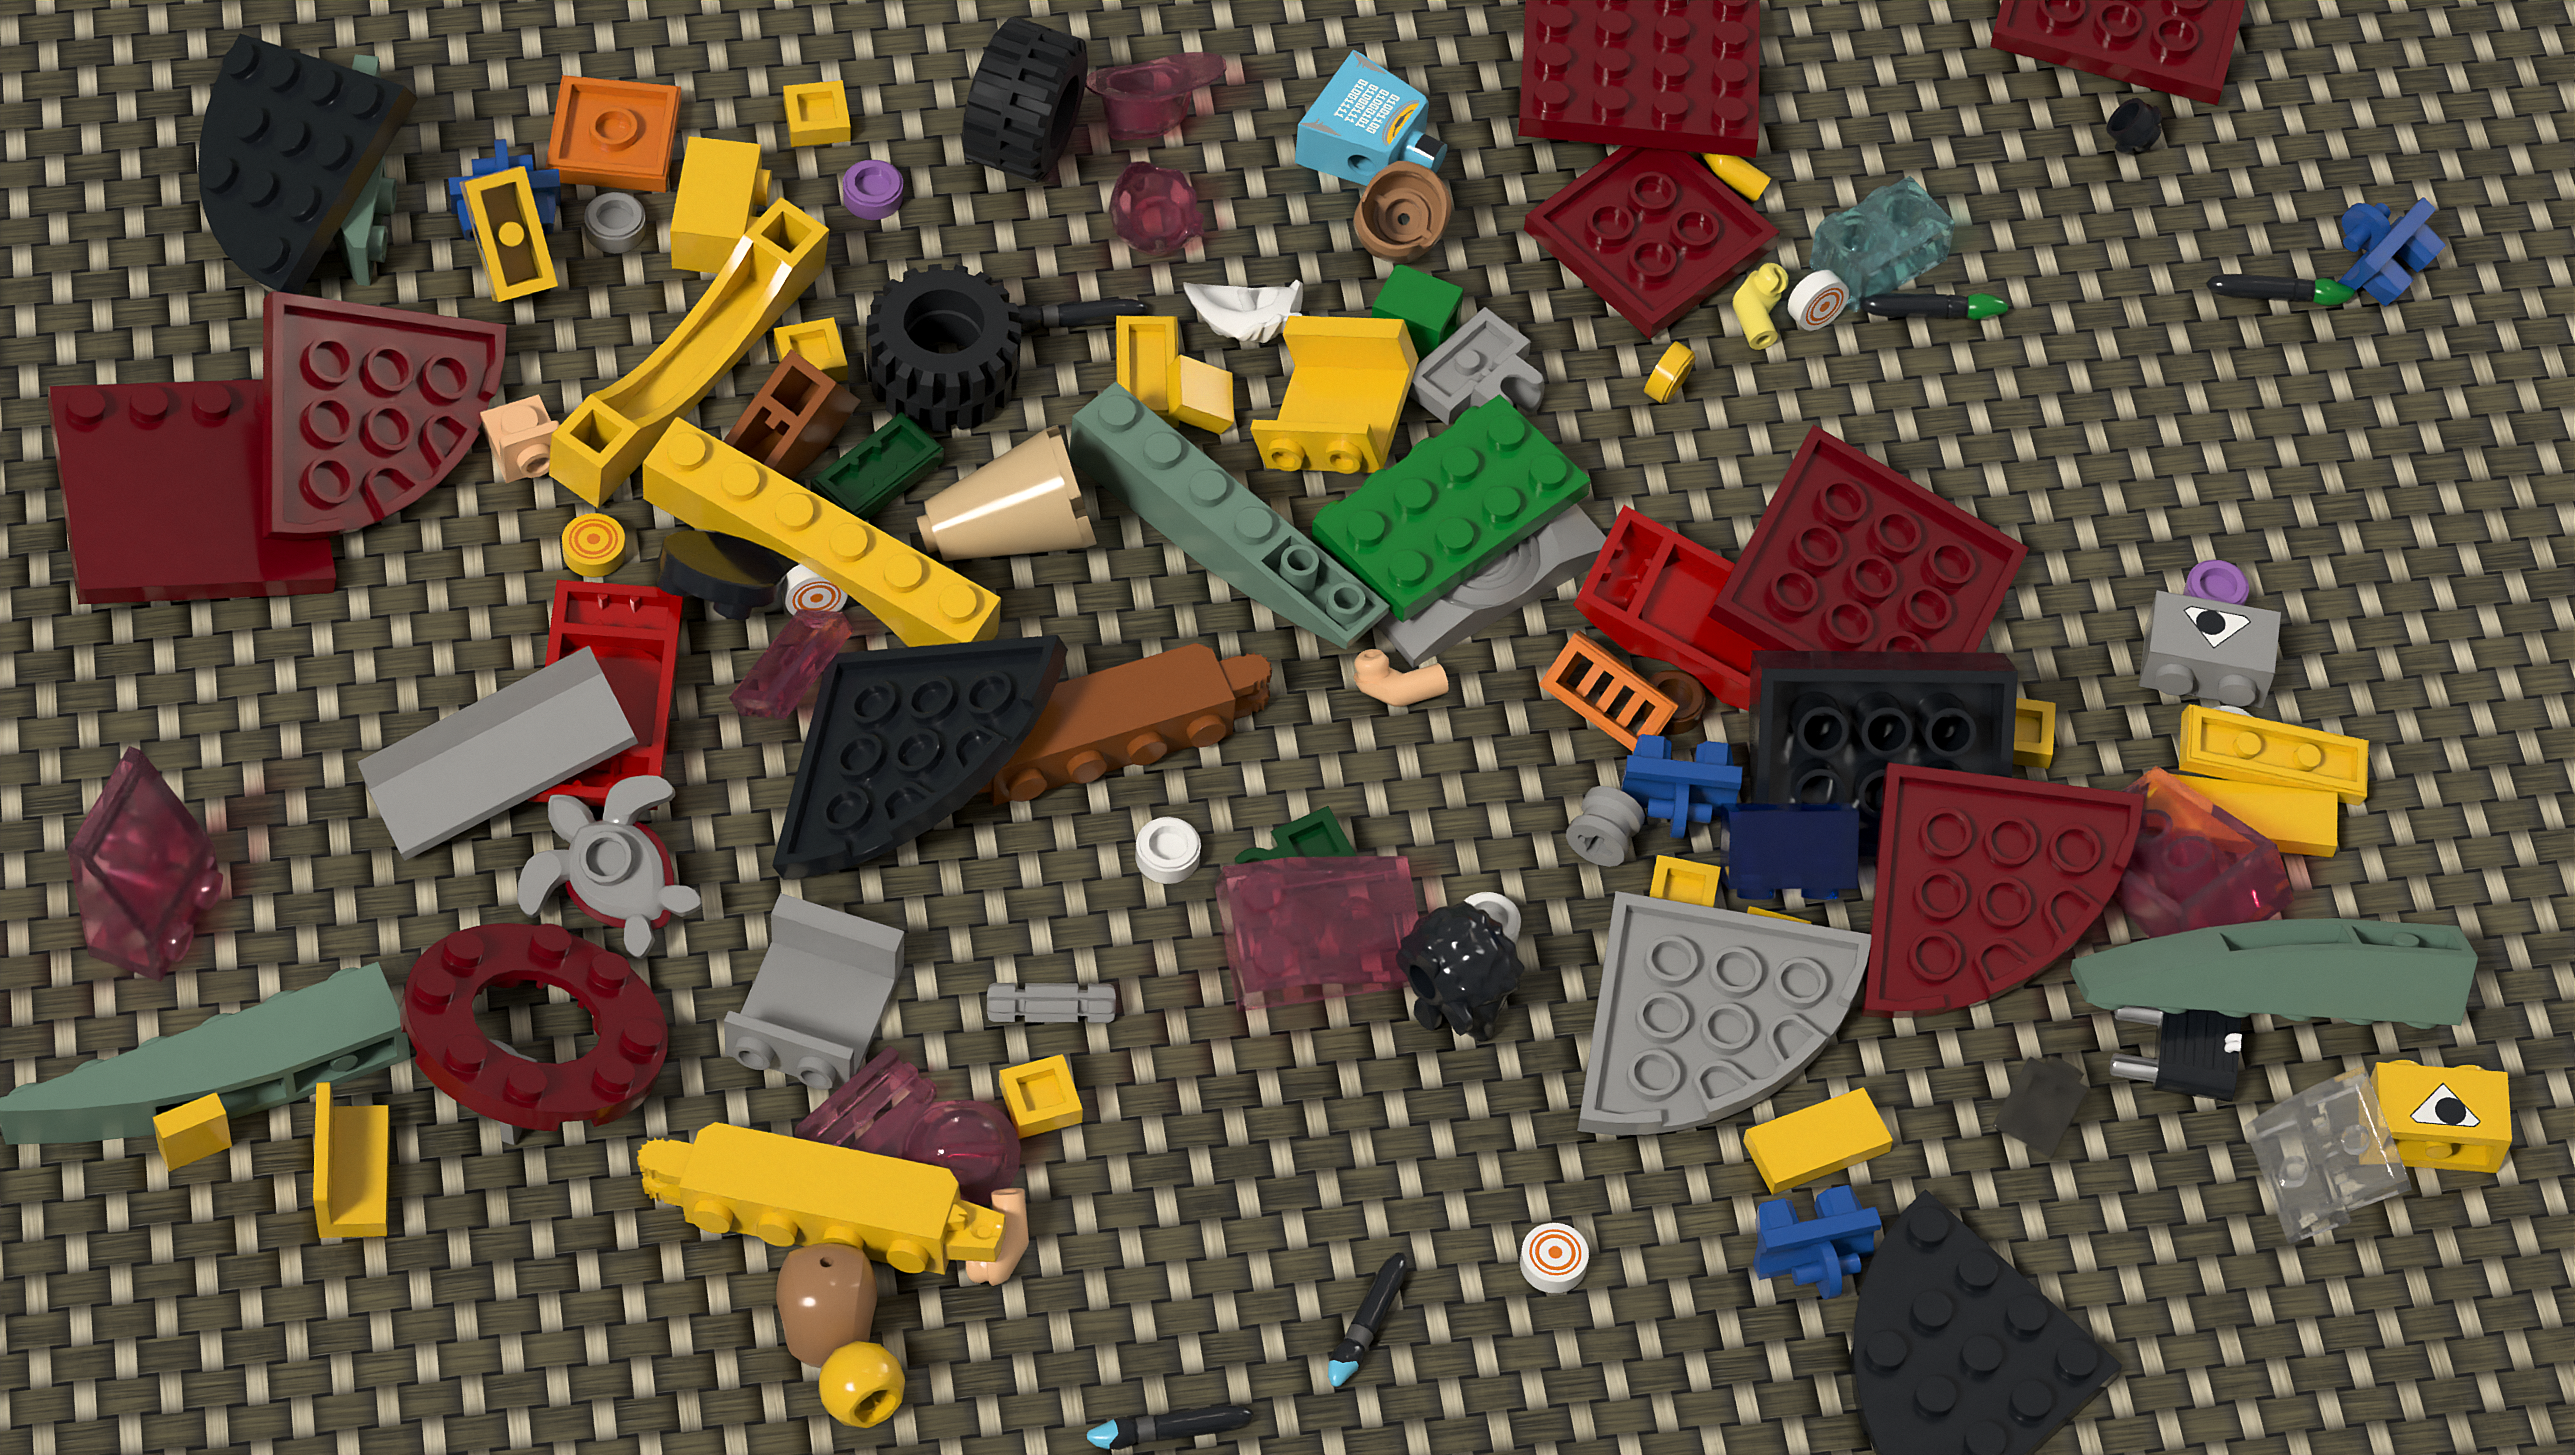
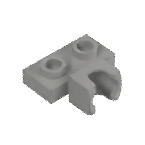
M1484 307L1416 366L1407 395L1445 424L1449 425L1472 406L1481 407L1499 394L1512 406L1514 403L1528 412H1535L1542 402L1545 385L1542 374L1524 361L1529 356L1531 341Z

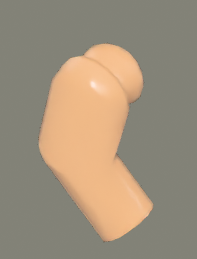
M1005 1188L991 1192L993 1211L1005 1215L1007 1227L1005 1240L996 1263L966 1261V1273L972 1282L983 1283L989 1281L991 1286H995L1007 1281L1027 1249L1029 1236L1025 1190L1022 1188Z

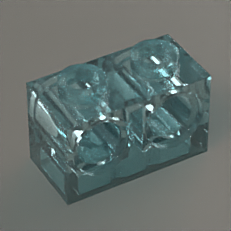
M1908 176L1890 187L1881 186L1875 189L1862 203L1844 213L1838 211L1827 216L1815 231L1809 265L1815 271L1831 270L1847 285L1849 297L1846 305L1855 312L1861 309L1859 303L1865 297L1878 293H1889L1946 261L1955 222L1911 176Z

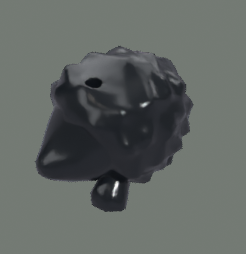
M1462 901L1454 906L1439 907L1429 915L1416 920L1412 932L1400 940L1402 948L1396 954V962L1399 968L1407 976L1413 992L1418 997L1414 1004L1413 1014L1424 1028L1432 1032L1441 1024L1444 1013L1459 1036L1466 1033L1479 1042H1485L1493 1037L1497 1019L1508 996L1520 989L1519 978L1524 972L1525 967L1516 957L1515 943L1504 934L1502 923L1492 919L1485 910L1476 909L1466 901Z

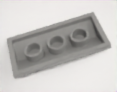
M587 646L357 763L366 786L402 858L406 861L637 744L638 741L590 646Z

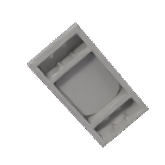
M1574 504L1404 623L1389 610V613L1377 622L1376 625L1410 666L1414 668L1592 568L1606 537L1577 504Z

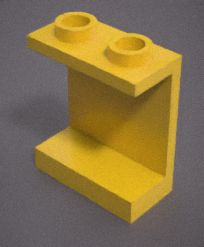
M1288 316L1282 335L1295 365L1277 420H1253L1250 428L1266 468L1283 471H1336L1343 474L1355 472L1374 473L1379 469H1383L1419 360L1404 319Z

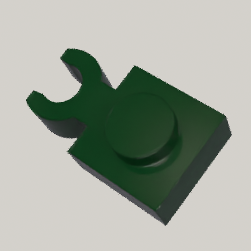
M1329 806L1270 831L1273 849L1249 848L1235 857V870L1238 876L1246 875L1254 870H1259L1266 874L1263 879L1249 885L1250 898L1253 903H1262L1272 899L1280 890L1281 884L1292 880L1298 893L1301 894L1357 869V855Z

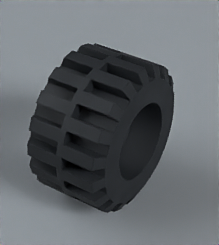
M1014 16L1004 22L984 51L968 95L962 128L963 148L967 160L1033 182H1039L1053 169L1071 136L1085 91L1088 57L1086 43L1082 38Z
M942 264L928 265L927 272L920 273L916 268L903 272L902 282L891 279L883 286V296H875L870 305V315H867L866 372L868 382H872L873 395L877 401L886 400V411L895 417L903 412L919 427L922 423L932 424V431L946 432V425L957 424L958 429L963 430L971 428L972 420L975 418L986 422L995 416V406L1005 408L1011 400V390H1016L1019 382L1021 352L1020 312L1016 303H1009L1010 293L1002 285L991 287L992 277L981 271L975 276L970 275L966 266L955 264L954 270H942ZM946 341L960 344L966 347V349L955 353L942 354L927 351L921 348V346L932 342Z

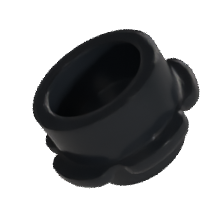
M2132 98L2121 104L2111 115L2106 128L2107 133L2117 142L2115 149L2123 154L2130 153L2133 149L2136 152H2143L2149 149L2161 134V126L2159 124L2162 119V113L2157 106L2152 107L2140 98Z

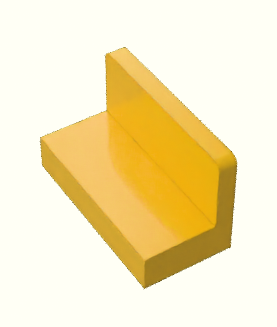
M331 1082L316 1083L313 1201L319 1238L388 1236L389 1106H334Z

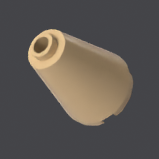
M1058 425L1044 429L924 501L928 514L916 517L927 552L931 553L940 550L944 561L1080 549L1097 544Z

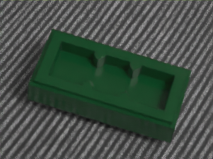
M901 412L811 479L810 491L866 521L943 463L944 448Z

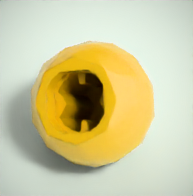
M854 1341L835 1349L823 1364L819 1376L818 1390L826 1411L843 1425L869 1428L890 1418L902 1403L905 1377L898 1359L882 1345Z

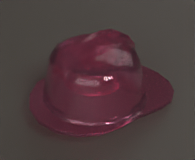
M1186 52L1135 65L1108 67L1091 72L1087 76L1085 88L1093 94L1101 96L1106 127L1111 138L1116 140L1154 138L1165 135L1180 124L1188 112L1192 91L1207 86L1221 78L1227 70L1226 60L1217 54Z
M952 1100L913 1104L890 1110L871 1125L861 1143V1151L950 1169L959 1183L961 1200L976 1205L992 1201L991 1192L1009 1188L1019 1170L1021 1147L1014 1126L1003 1112L981 1101Z

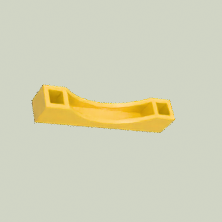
M780 196L742 236L709 289L666 341L624 378L603 390L590 394L551 434L549 476L599 509L647 458L676 417L684 419L824 271L829 229Z
M679 417L674 419L642 463L644 500L696 529L717 531L744 538L802 564L839 587L866 607L908 647L993 640L998 633L1001 597Z

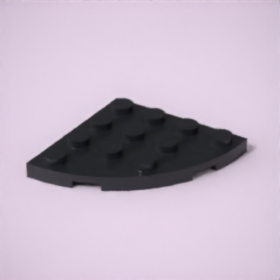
M240 33L233 47L226 53L223 59V66L214 84L204 116L198 158L199 189L205 216L214 237L225 254L247 276L268 292L277 291L299 295L418 98L403 85Z
M1059 635L829 654L772 864L783 880L811 877L845 869L876 858L909 842L940 823L953 812L961 809L1011 759L1030 734L1048 704L1060 677L1068 651Z
M1926 1189L1901 1213L1885 1235L1874 1255L1858 1298L1851 1332L1850 1371L1853 1398L1862 1432L1864 1435L1869 1436L1876 1455H2033L2119 1377L2123 1366Z

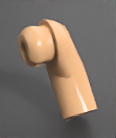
M1377 649L1361 652L1354 662L1357 672L1353 678L1360 691L1394 707H1403L1448 693L1449 690L1445 671L1439 663L1402 673L1390 668L1389 658L1381 650Z

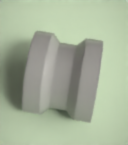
M1607 786L1593 787L1587 792L1582 801L1583 815L1577 816L1571 821L1566 832V839L1571 848L1587 861L1607 867L1618 866L1624 861L1629 851L1630 844L1628 838L1639 833L1644 823L1645 814L1637 801L1625 792Z

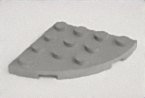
M1616 891L1577 1131L1608 1135H1648L1680 1131L1712 1123L1741 1112L1777 1092L1796 1078L1820 1055L1842 1025L1854 1003L1864 976L1871 946V934Z

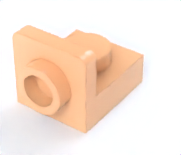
M539 394L480 412L482 419L481 428L506 483L526 477H540L549 472L551 434L560 424L556 420H550Z

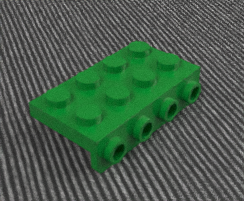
M1499 394L1481 407L1472 406L1458 417L1453 426L1434 439L1427 437L1418 442L1406 458L1388 470L1383 468L1372 473L1360 489L1341 502L1334 500L1325 505L1313 520L1311 542L1327 555H1333L1355 578L1390 605L1389 610L1404 623L1589 495L1591 479Z

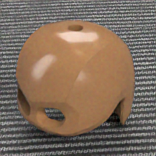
M1396 161L1379 171L1367 185L1353 217L1356 235L1370 254L1383 261L1393 264L1413 262L1427 253L1444 234L1452 211L1451 198L1443 182L1432 170L1413 162ZM1403 215L1408 216L1410 219L1409 223L1406 225L1399 224V217Z
M837 1243L812 1244L789 1252L782 1264L777 1281L776 1302L783 1323L786 1344L791 1354L808 1366L821 1368L835 1349L854 1341L869 1342L878 1291L874 1270L863 1250Z

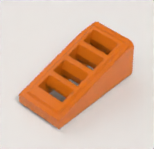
M1580 630L1573 634L1539 683V686L1633 752L1640 735L1658 736L1679 707V704ZM1585 656L1594 664L1575 689L1566 681ZM1605 670L1614 679L1595 704L1586 696ZM1626 685L1635 693L1617 719H1615L1606 711ZM1646 699L1656 707L1635 735L1626 727Z

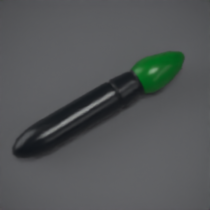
M2221 274L2211 277L2206 283L2211 292L2232 298L2277 301L2294 300L2295 302H2309L2312 300L2314 303L2323 306L2345 303L2355 294L2353 288L2328 278H2319L2312 281L2302 278L2294 279L2293 277Z
M1878 293L1865 297L1859 303L1864 312L1882 317L1964 318L1966 316L1976 321L1999 316L2008 311V304L2001 298L1985 293H1974L1967 297L1952 294L1947 296V294Z

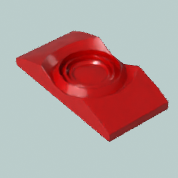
M1624 505L1573 606L1594 626L1628 653L1669 662L1695 676L1722 703L1749 711L1752 650L1766 649L1707 616L1735 564Z
M557 580L545 667L590 646L638 743L528 798V801L548 803L552 795L560 794L573 796L585 805L605 807L609 790L621 780L642 775L659 776L664 779L670 714L678 673L684 596L672 595L661 590L659 587ZM658 805L648 810H658Z

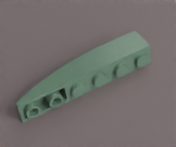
M1116 381L1072 417L1069 460L1199 564L1248 597L1296 625L1344 649L1349 648L1389 613L1390 605Z
M2340 918L2287 919L2206 927L2141 940L2073 959L2070 972L2086 1003H2092L2100 1008L2118 1010L2126 1005L2155 1007L2161 1011L2173 1014H2180L2188 1011V1009L2218 1011L2231 1017H2246L2251 1013L2277 1014L2294 1021H2308L2313 1017L2342 1018L2349 1023L2357 1025H2369L2375 1021L2404 1022L2415 1028L2430 1029L2434 1028L2437 1024L2461 1026L2478 956L2459 926Z
M375 962L361 968H345L334 973L328 980L298 991L285 990L278 992L262 1004L234 1014L221 1013L212 1016L203 1022L201 1026L170 1037L158 1036L143 1042L137 1049L107 1060L95 1059L79 1065L73 1072L49 1081L21 1085L12 1090L7 1096L0 1098V1130L6 1145L81 1143L155 1135L152 1117L214 1092L217 1093L226 1111L227 1120H231L316 1093L317 1082H331L332 1088L411 1059L408 1033L401 1032L400 1009L379 963Z

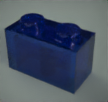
M1721 803L1720 880L1728 889H1737V897L1742 899L1775 898V889H1801V897L1807 899L1839 898V889H1857L1859 811L1849 803Z

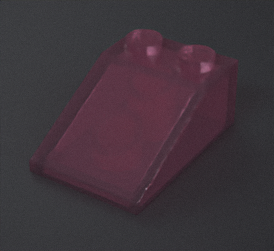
M129 746L67 852L89 956L161 982L172 961L180 962L186 955L193 938V925L202 909L210 910L216 903L223 885V874L218 870L214 843L142 750Z
M2155 766L2121 791L2144 794L2140 827L2130 860L2111 898L2150 939L2206 927L2267 921L2294 901L2277 844L2160 767ZM2158 787L2147 800V792Z
M1407 856L1286 857L1223 866L1215 885L1237 1012L1411 987L1407 976L1396 962V954L1402 948L1400 940L1412 932L1416 920L1419 919Z

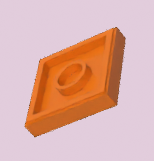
M562 75L545 170L559 169L560 183L666 193L682 101L681 86Z

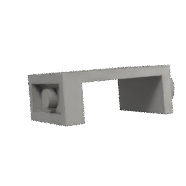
M780 893L771 913L772 942L740 1014L728 1011L724 1020L725 1055L734 1057L739 1063L751 1069L766 1070L769 1068L795 1076L802 1083L815 1089L826 1090L833 1088L850 1094L904 967V931Z

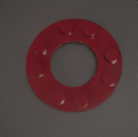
M496 923L475 926L449 934L429 947L418 958L408 977L400 1006L401 1032L408 1033L417 1051L415 1063L433 1084L452 1099L474 1112L509 1125L527 1129L557 1131L560 1122L591 1119L594 1127H598L622 1118L637 1108L649 1096L657 1083L667 1053L668 1029L661 1006L647 984L631 969L629 962L621 955L608 952L592 942L570 934L563 927L551 923L539 926L518 923ZM524 980H538L537 988L543 989L548 985L562 988L578 999V1008L583 1009L585 1005L593 1015V1029L600 1038L597 1046L582 1058L560 1064L532 1062L508 1054L489 1041L475 1023L472 1003L475 996L481 995L484 989L490 985L500 988H512L520 985Z

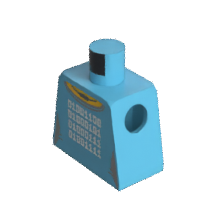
M1353 50L1298 124L1295 163L1367 186L1379 171L1396 161H1409L1420 164L1436 174L1445 158L1447 144L1425 134L1429 102L1425 95L1363 54Z

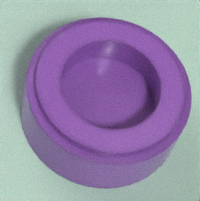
M864 160L854 164L847 170L843 178L844 204L852 214L863 219L879 220L891 216L900 208L903 201V178L900 172L893 165L881 160Z
M2206 560L2194 566L2190 571L2183 595L2244 606L2249 593V584L2244 573L2235 565L2222 560Z

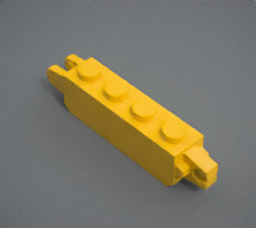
M714 1122L699 1130L694 1144L671 1139L664 1141V1138L661 1140L654 1138L653 1141L647 1140L645 1145H641L642 1149L638 1150L637 1162L640 1172H644L642 1173L643 1179L641 1180L645 1194H649L650 1199L655 1198L657 1202L664 1200L666 1204L683 1207L686 1222L693 1223L702 1230L711 1233L722 1234L732 1231L757 1236L769 1244L780 1247H788L793 1244L801 1246L818 1243L844 1244L863 1250L870 1260L889 1263L894 1268L903 1272L920 1273L922 1271H929L944 1275L950 1259L996 1263L1005 1240L1007 1230L1005 1215L961 1200L959 1183L948 1168Z

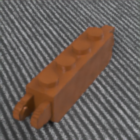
M1193 643L1058 683L1030 734L1011 759L976 794L987 792L993 806L1013 800L1024 802L1039 796L1043 791L1072 782L1078 784L1088 783L1099 778L1103 773L1132 764L1139 766L1148 765L1159 760L1165 754L1185 748L1211 746L1223 737L1232 735L1235 719L1249 716L1253 711L1258 713V710H1264V706L1268 705L1270 690L1267 683H1270L1272 677L1271 662L1267 661V657H1262L1261 653L1256 655L1254 652L1253 654L1246 653L1244 657L1238 655L1218 661L1213 649Z

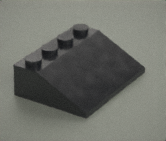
M1752 650L1749 698L1752 854L1755 856H1877L1884 773L1888 763L2012 778L2018 670L2005 653Z

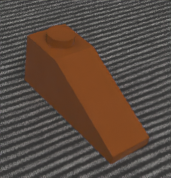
M790 349L722 442L786 478L793 480L825 451L861 400Z

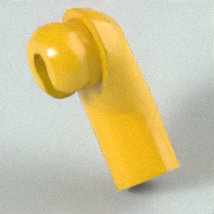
M1701 153L1719 180L1754 203L1771 180L1769 176L1739 156Z

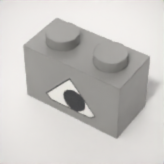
M2157 590L2145 628L2139 686L2157 689L2168 695L2178 696L2185 694L2218 700L2235 707L2252 706L2263 708L2275 674L2281 612Z

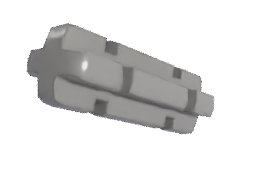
M992 983L987 990V1014L989 1020L993 1022H1015V1015H1025V1022H1078V1016H1087V1022L1109 1023L1114 1020L1116 1012V992L1111 984L1088 983V990H1078V983H1025V989H1015V983Z

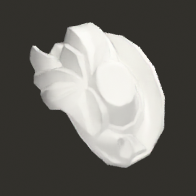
M1295 280L1289 288H1247L1183 282L1188 298L1198 310L1203 320L1209 324L1216 334L1224 335L1227 338L1235 337L1241 342L1248 340L1263 344L1275 338L1279 333H1283L1288 316H1302L1299 312L1303 299V283Z

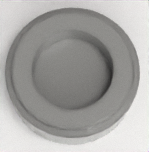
M619 192L606 193L593 199L585 210L586 237L595 248L607 253L627 252L638 246L644 239L646 233L645 210L642 204L631 195Z

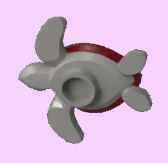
M649 775L629 777L621 780L609 790L603 819L595 821L591 810L577 798L569 795H552L548 802L549 821L554 831L563 840L568 841L570 845L567 850L538 852L527 861L518 883L517 900L521 910L530 918L537 917L542 912L554 889L565 883L570 898L583 913L603 924L624 929V944L628 953L638 959L645 958L655 942L653 931L667 927L672 913L683 917L698 911L702 907V899L698 892L688 886L675 885L670 857L658 835L648 826L636 821L644 811L671 801L675 796V789L672 785L659 776Z

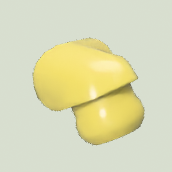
M1765 263L1760 267L1759 271L1750 273L1733 297V309L1750 347L1755 350L1771 346L1778 338L1769 313L1781 299V292L1788 287L1789 279L1786 271L1775 263Z

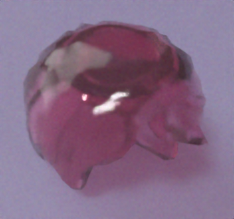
M1137 161L1129 164L1118 177L1110 196L1108 212L1112 227L1118 237L1132 249L1149 255L1161 256L1177 249H1182L1188 246L1190 242H1193L1196 237L1205 235L1201 225L1204 221V215L1195 210L1197 203L1194 187L1188 184L1180 170L1158 168L1149 162Z

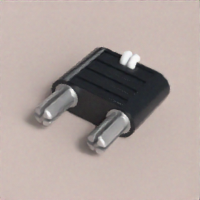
M2130 1005L2114 1011L2117 1020L2156 1025L2157 1029L2154 1059L2115 1053L2110 1061V1074L2112 1076L2152 1082V1090L2232 1102L2236 1089L2239 1051L2241 1048V1017L2227 1016L2218 1011L2188 1009L2184 1013L2173 1014L2161 1011L2155 1007Z

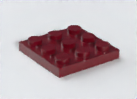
M1622 146L1526 214L1524 223L1525 232L1648 339L1653 338L1776 248L1780 234L1779 230L1686 151Z

